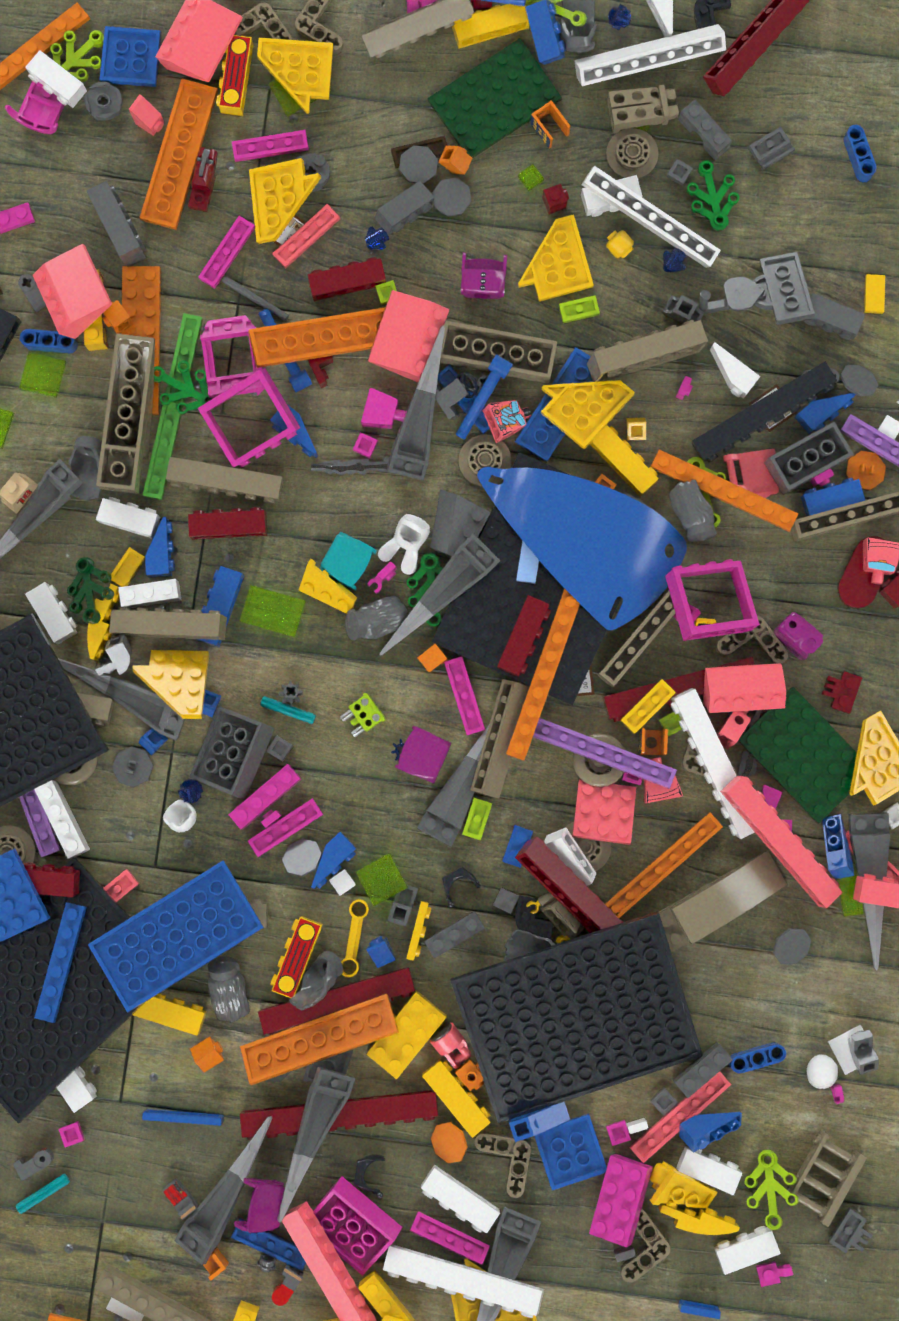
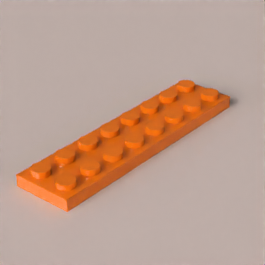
M181 79L140 214L141 221L177 230L193 177L199 148L202 147L217 97V88Z
M122 266V307L129 315L133 325L122 331L121 334L155 338L154 367L160 366L161 268L160 266ZM155 371L154 375L159 377L160 371ZM154 382L152 415H159L160 383Z
M386 307L249 329L248 334L256 367L261 368L372 349Z
M385 994L242 1045L240 1049L249 1084L254 1085L399 1033L389 996Z

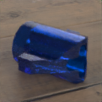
M373 226L368 228L367 235L365 236L366 245L369 250H383L386 248L384 243L390 240L387 232L382 227L377 230Z
M674 248L671 253L666 250L663 254V270L667 273L685 270L686 265L682 262L686 258V254L678 248Z

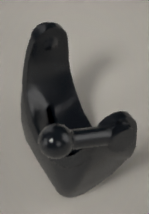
M463 866L442 877L449 908L454 907V902H452L449 896V890L456 880L462 878L470 879L477 888L481 886L477 878Z
M372 1154L358 1159L353 1184L376 1194L377 1198L381 1199L383 1193L379 1189L370 1188L366 1185L364 1173L371 1163L385 1161L384 1156Z

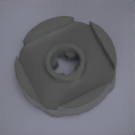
M98 82L89 88L90 90L84 97V103L87 111L95 120H111L121 114L123 99L116 87L108 82ZM103 97L108 100L105 105L99 104Z
M307 153L297 157L296 159L302 158L304 160L306 176L309 175L306 173L309 169H313L321 175V179L312 192L321 190L330 179V168L325 158L315 153Z

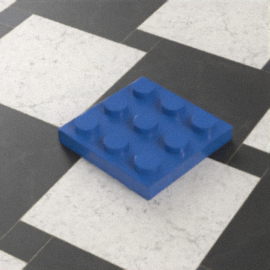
M105 26L100 82L156 87L159 60L155 56L161 45V31Z
M589 1113L570 1119L534 1136L552 1190L606 1173L607 1167Z

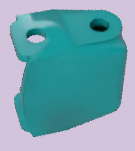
M340 532L331 544L319 569L321 571L325 570L330 574L329 577L356 591L357 587L354 584L360 579L368 566L371 555H376L377 550L360 540Z

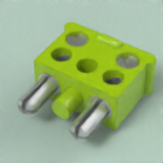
M363 693L360 699L349 706L350 710L340 716L342 721H346L354 715L355 718L350 723L353 726L358 723L361 724L351 732L354 734V737L363 731L368 732L379 723L386 721V717L368 693ZM358 704L361 706L360 710L356 709ZM363 712L366 713L365 718H362L361 716ZM368 720H371V726L367 725Z

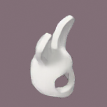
M411 514L404 515L396 527L394 537L379 549L378 557L380 560L389 561L398 549L402 547L406 549L401 564V570L405 574H413L417 568L418 550L430 533L429 525L417 516Z

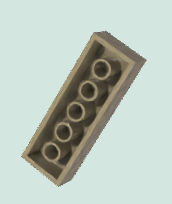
M445 320L440 358L441 364H450L452 366L491 373L488 367L497 354L513 364L507 376L550 383L557 341Z
M689 320L679 327L672 325L662 332L658 330L652 331L647 334L648 336L642 338L641 336H635L629 342L623 343V341L612 344V347L605 348V346L595 349L587 362L593 382L607 381L699 353L708 342L701 320L695 322L694 320Z

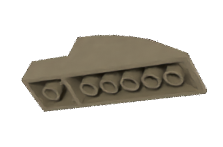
M116 334L96 486L100 489L139 494L143 459L148 460L154 391L155 338Z
M768 850L659 911L671 952L687 943L693 944L787 885Z

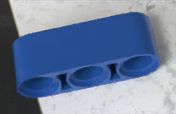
M852 125L844 136V145L856 178L860 182H868L876 172V163L863 128L859 125ZM850 134H855L858 139H853ZM856 151L862 152L864 156L857 155ZM862 168L868 169L870 173H864Z
M25 329L20 333L21 343L31 351L70 354L78 348L76 339L60 335L58 331ZM29 337H34L31 343H26ZM48 338H53L51 344L45 345V341ZM66 340H72L69 346H64Z
M771 1042L732 1054L730 1057L733 1060L728 1065L736 1073H745L783 1061L786 1057V1050L779 1043ZM778 1047L780 1049L779 1056L772 1057V1050ZM761 1053V1060L757 1063L753 1062V1055ZM741 1058L743 1060L742 1066L735 1068L734 1061Z

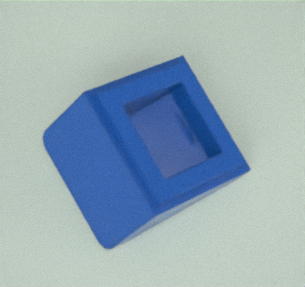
M205 689L204 715L214 716L221 695Z
M151 728L140 738L139 744L150 755H153L168 738Z

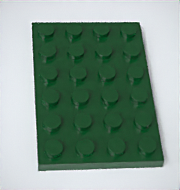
M521 38L428 97V102L459 147L466 149L467 154L472 158L531 121V114L552 100L554 104H557L562 100L561 95Z
M791 687L786 692L785 708L768 709L738 740L818 824L850 794L857 752L794 687Z

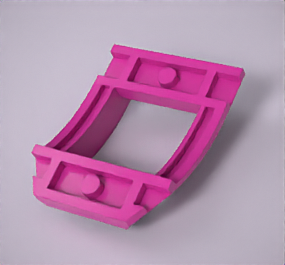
M246 315L210 320L206 323L205 330L200 335L208 384V396L213 399L258 370L263 369V367H256L249 338L253 372L217 377L212 341L241 336L249 337V329L256 327ZM258 381L237 395L257 392L258 396L265 388L261 381Z

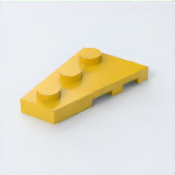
M310 559L299 591L347 614L349 610L354 608L357 597L341 583L333 581L329 577L330 574L325 570L321 571L315 566L316 562Z
M671 1168L650 1201L653 1205L664 1203L668 1204V1206L680 1204L686 1207L708 1208L718 1192L715 1188Z

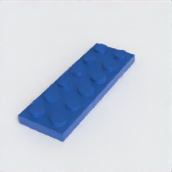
M575 347L552 385L593 382L587 366L591 356ZM545 394L515 441L516 444L546 463L565 435L564 432L541 414V411L552 400L547 394Z

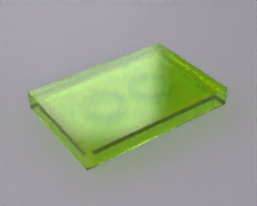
M250 585L240 622L295 637L306 601Z

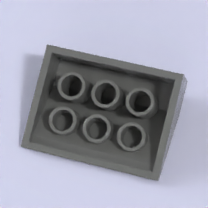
M218 706L189 777L246 800L274 728Z

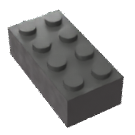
M107 181L86 190L124 265L132 266L146 259L144 252L147 250L114 186H109Z
M833 422L769 457L764 464L784 495L812 480L815 476L848 460L854 454L836 423Z

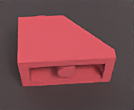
M139 94L129 108L135 124L154 136L156 132L163 128V117L158 110Z

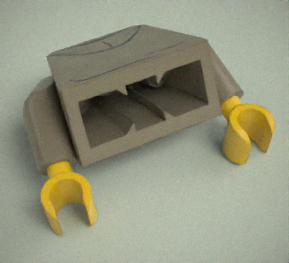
M550 892L539 897L537 902L529 901L526 904V907L535 904V909L530 911L532 914L537 913L539 907L542 906L541 911L562 934L557 937V944L563 940L568 941L576 938L585 928Z

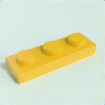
M661 679L620 721L635 734L676 692Z
M421 901L406 959L414 961L415 956L419 957L422 947L418 945L420 937L424 938L426 927L423 926L425 918L429 919L431 912L428 902Z

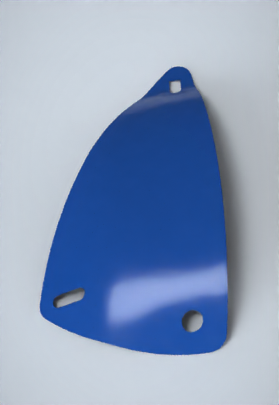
M484 467L478 471V480L514 531L554 578L607 630H614L628 623L646 610L667 588L668 584L665 576L673 567L680 566L684 559L687 545L682 535L656 511L616 490L576 476L537 468L499 469ZM491 475L504 479L500 485L488 481ZM667 544H672L674 548V554L671 558H668L665 554ZM620 596L623 599L622 605L616 618L611 620L609 613L616 598Z

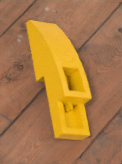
M113 584L109 586L114 591L112 599H103V601L95 599L96 610L99 611L101 616L100 621L96 624L88 623V652L90 659L95 661L103 657L105 652L103 647L106 641H109L112 637V634L109 633L110 625L106 624V622L111 619V611L114 604L120 600L119 588Z
M660 1203L658 1206L661 1213L675 1218L673 1223L676 1228L688 1232L722 1235L738 1232L740 1229L738 1224L735 1223L736 1220L727 1215L724 1218L718 1216V1212L710 1208H706V1210L700 1208L698 1215H696V1212L689 1208H685V1210L678 1208V1204L668 1206V1204Z

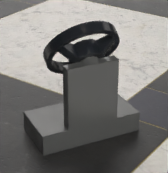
M462 372L457 376L456 380L444 389L437 384L435 399L449 420H455L460 416L454 407L456 403L464 397L472 398L476 396L478 392L477 381L471 373ZM466 376H468V377L471 379V381L473 382L474 388L471 387V384H470V382L466 379ZM467 391L473 392V394L468 395L469 393Z

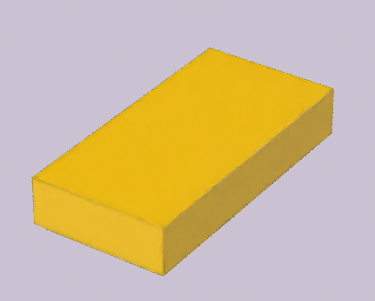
M866 274L864 313L883 314L885 275Z
M129 547L112 572L111 581L121 587L128 586L145 561V556Z

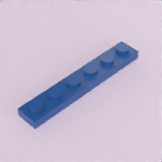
M69 902L65 904L34 1017L36 1019L52 1023L56 1022L87 908L85 906Z

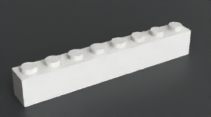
M717 24L574 60L577 79L581 86L725 51V32Z
M596 166L591 168L581 184L706 268L711 267L721 251Z
M691 688L672 697L673 703H671V707L674 713L680 716L681 721H679L682 730L684 732L687 731L690 737L687 741L692 749L695 748L698 754L695 756L700 767L703 766L706 771L704 777L708 784L711 783L714 788L712 793L716 801H720L722 805L720 810L724 818L729 819L731 824L729 829L732 835L742 839L754 833L752 828L720 792L736 777V774L696 689Z
M393 1244L388 1248L383 1267L384 1271H388L387 1275L399 1278V1275L407 1277L406 1280L412 1283L421 1281L426 1283V1287L437 1289V1286L445 1288L444 1292L456 1295V1292L464 1294L463 1298L469 1300L478 1298L483 1300V1304L489 1306L498 1304L502 1306L503 1310L513 1312L515 1309L521 1311V1315L529 1318L539 1314L544 1289Z

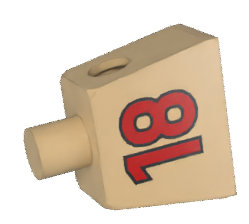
M14 473L0 490V499L17 514L30 499L38 484L25 474Z

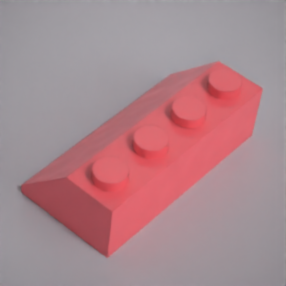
M781 663L705 668L703 704L709 713L785 708L786 686Z

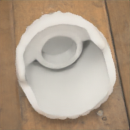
M184 800L175 801L167 808L163 815L165 823L172 830L179 833L192 828L197 818L195 808Z
M817 1055L807 1065V1077L812 1086L826 1089L835 1084L838 1077V1066L832 1058L826 1055Z

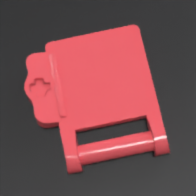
M775 449L724 455L723 461L726 462L730 482L738 485L734 461L738 460L743 485L738 486L764 498L776 495L779 492V488L764 464L769 457L776 454Z

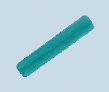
M265 696L260 703L262 707L313 724L316 715L285 703L283 704Z
M66 1174L61 1175L16 1204L18 1212L20 1214L24 1213L66 1186L70 1182Z

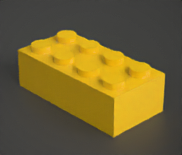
M416 990L395 1016L399 1033L375 1041L366 1055L397 1079L446 1019L447 1015Z

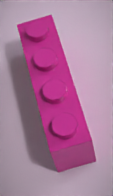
M287 764L228 815L241 830H244L302 780L301 777Z

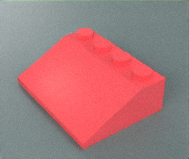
M185 0L155 57L167 70L209 82L243 17L212 0Z
M84 244L44 263L33 274L34 280L60 335L76 339L112 305Z
M392 290L368 362L419 382L440 328L445 324L449 309L434 302Z

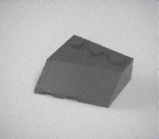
M440 489L430 548L451 559L457 549L473 533L478 538L480 537L491 512L457 494Z

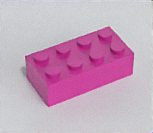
M618 1154L610 1156L589 1234L624 1247L632 1245L652 1166Z

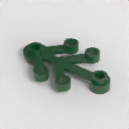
M83 557L77 561L76 570L78 573L72 584L67 588V594L75 597L74 601L69 605V610L79 614L83 608L81 602L86 595L87 609L83 613V620L89 624H96L100 621L101 616L95 607L93 590L101 594V597L106 600L113 598L114 591L109 587H102L93 582L91 574L97 576L103 583L110 582L112 576L105 570L101 571L95 568L92 559ZM84 580V583L80 589L78 586L80 585L81 581Z

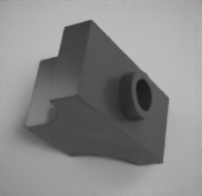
M671 295L662 314L683 324L689 320H694V322L701 320L704 312L698 308V303L683 295L681 297Z

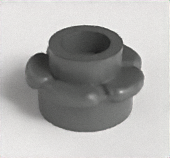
M262 1254L257 1261V1265L261 1271L270 1272L276 1268V1259L267 1254Z

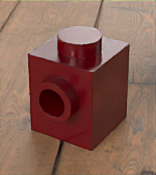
M561 184L543 190L542 199L548 214L566 209L569 195L567 190L562 188Z

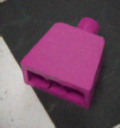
M370 388L361 424L363 427L392 429L395 420L403 422L407 411L398 409V399Z

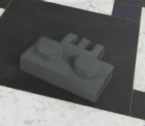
M848 1207L828 1242L844 1253H847L851 1245L863 1252L864 1248L858 1244L859 1241L867 1245L868 1241L862 1238L863 1235L870 1239L873 1235L862 1228L867 1219Z

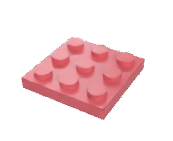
M579 779L572 837L630 845L636 787L617 784L596 787Z

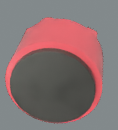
M453 1023L441 1025L430 1037V1043L441 1056L444 1055L455 1069L460 1068V1064L471 1057V1051L465 1038ZM457 1048L460 1054L455 1056L452 1051Z

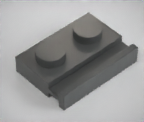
M779 127L748 147L762 170L795 151L782 127Z

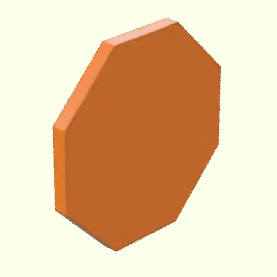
M860 451L848 460L846 476L847 478H853V480L859 479L862 489L872 490L884 481L886 465L876 453Z
M451 1122L436 1125L431 1137L435 1154L447 1163L462 1161L468 1148L463 1131Z

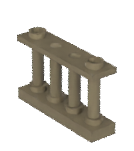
M821 1130L820 1133L815 1135L812 1142L813 1146L796 1175V1183L788 1185L786 1189L790 1193L796 1194L800 1203L817 1212L818 1220L823 1225L829 1227L867 1157L857 1150L854 1154H850L827 1140L829 1134ZM822 1147L847 1161L848 1165L845 1171H839L817 1157ZM813 1164L837 1178L838 1183L835 1188L831 1189L807 1175ZM803 1181L827 1195L828 1201L825 1206H820L798 1192ZM790 1196V1203L795 1199L794 1196Z

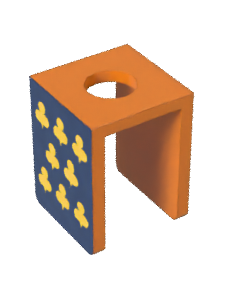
M552 100L532 113L530 121L532 127L549 149L552 147L553 138L540 120L550 114L566 137L569 135L571 127Z
M639 729L638 755L664 756L667 754L668 729ZM653 737L656 739L657 744L654 748L647 747V738Z

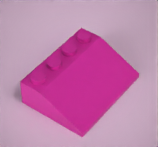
M343 1176L339 1178L313 1210L338 1255L362 1276L395 1241L402 1229L401 1225Z

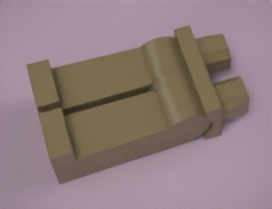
M659 85L658 88L608 91L607 105L612 133L615 134L623 129L645 125H658L661 123L662 125H667L669 120L678 118V106H668L667 103L675 101V89H665L664 85Z

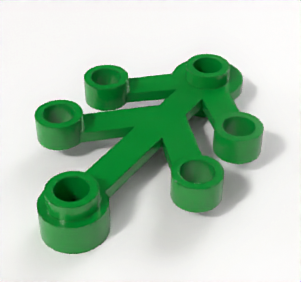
M704 160L699 164L698 173L705 178L708 194L700 190L694 182L688 184L686 191L689 195H694L709 204L713 211L707 210L703 207L701 201L695 200L691 205L692 212L699 213L709 219L711 227L721 231L729 223L728 213L739 201L738 193L732 192L727 198L728 202L720 210L719 203L729 187L733 186L735 178L731 174L726 175L722 186L716 193L712 177L714 166L712 162ZM708 165L710 169L706 170L703 166ZM726 179H731L732 183H727ZM694 187L696 191H690L689 188ZM730 197H736V201H732ZM698 204L700 209H695L694 205ZM721 218L723 222L718 223L716 219Z
M182 360L178 363V370L182 373L185 384L165 374L162 367L155 366L154 372L160 371L161 375L159 377L154 375V382L160 383L163 381L180 391L173 394H161L160 403L166 406L171 402L188 397L198 400L189 404L180 402L177 405V412L184 415L188 411L198 409L204 405L205 399L209 398L212 400L208 396V386L204 370H197L195 372V379L199 382L201 389L200 393L194 390L187 361ZM186 364L187 368L183 370L180 368V365ZM202 373L204 378L199 379L197 374ZM164 396H167L169 398V401L163 402L162 398ZM182 405L186 407V410L183 412L179 410V407Z
M427 553L421 558V568L413 577L407 580V586L410 589H415L418 586V581L427 573V581L414 596L408 599V604L412 608L416 605H411L410 600L414 598L418 603L434 582L435 572L439 575L443 570L439 566L438 556L433 553ZM428 560H433L434 562L432 566H428L426 563ZM415 580V586H410L409 581ZM437 612L434 615L438 618L437 622L432 623L430 619L427 620L429 626L436 627L440 625L442 620L440 613Z

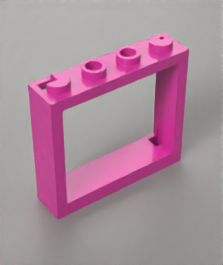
M266 368L258 370L198 408L233 468L237 466L242 468L251 463L249 461L250 458L255 456L257 459L266 454L265 449L269 447L271 449L276 448L282 444L280 440L285 437L287 440L297 435L296 431L301 428ZM258 381H261L288 428L238 458L212 415L211 410Z
M729 559L722 563L712 561L705 565L697 563L685 568L676 566L665 576L683 641L750 632L760 625L741 560L733 561ZM730 571L744 620L695 626L681 578Z

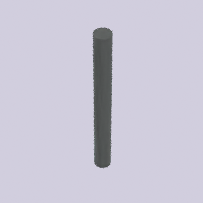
M227 276L223 278L222 283L264 309H268L280 319L286 322L289 318L287 313Z

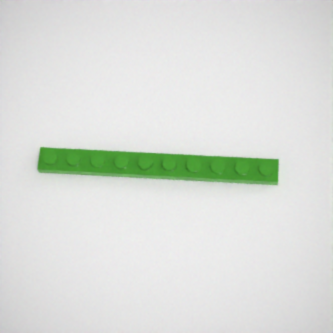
M183 313L169 375L183 384L185 383L182 373L178 370V363L182 360L187 361L191 375L203 318L200 316ZM181 364L180 368L185 370L187 365ZM167 384L166 393L180 392L178 389ZM165 396L164 402H168L169 398ZM185 399L171 402L169 405H163L143 491L144 497L163 500L169 459L173 455L181 414L177 412V405L180 402H184ZM183 405L179 407L180 411L183 410Z

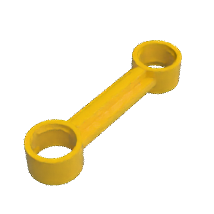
M362 899L353 901L349 907L352 920L346 955L341 963L343 965L345 961L353 960L356 963L357 969L353 974H347L343 970L342 975L345 977H353L359 971L357 954L363 918L369 912L368 903ZM356 902H361L366 906L364 915L356 916L353 914L352 908Z

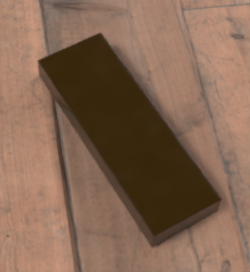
M445 135L391 148L395 168L400 166L401 154L413 145L429 147L433 154L440 158L447 146Z

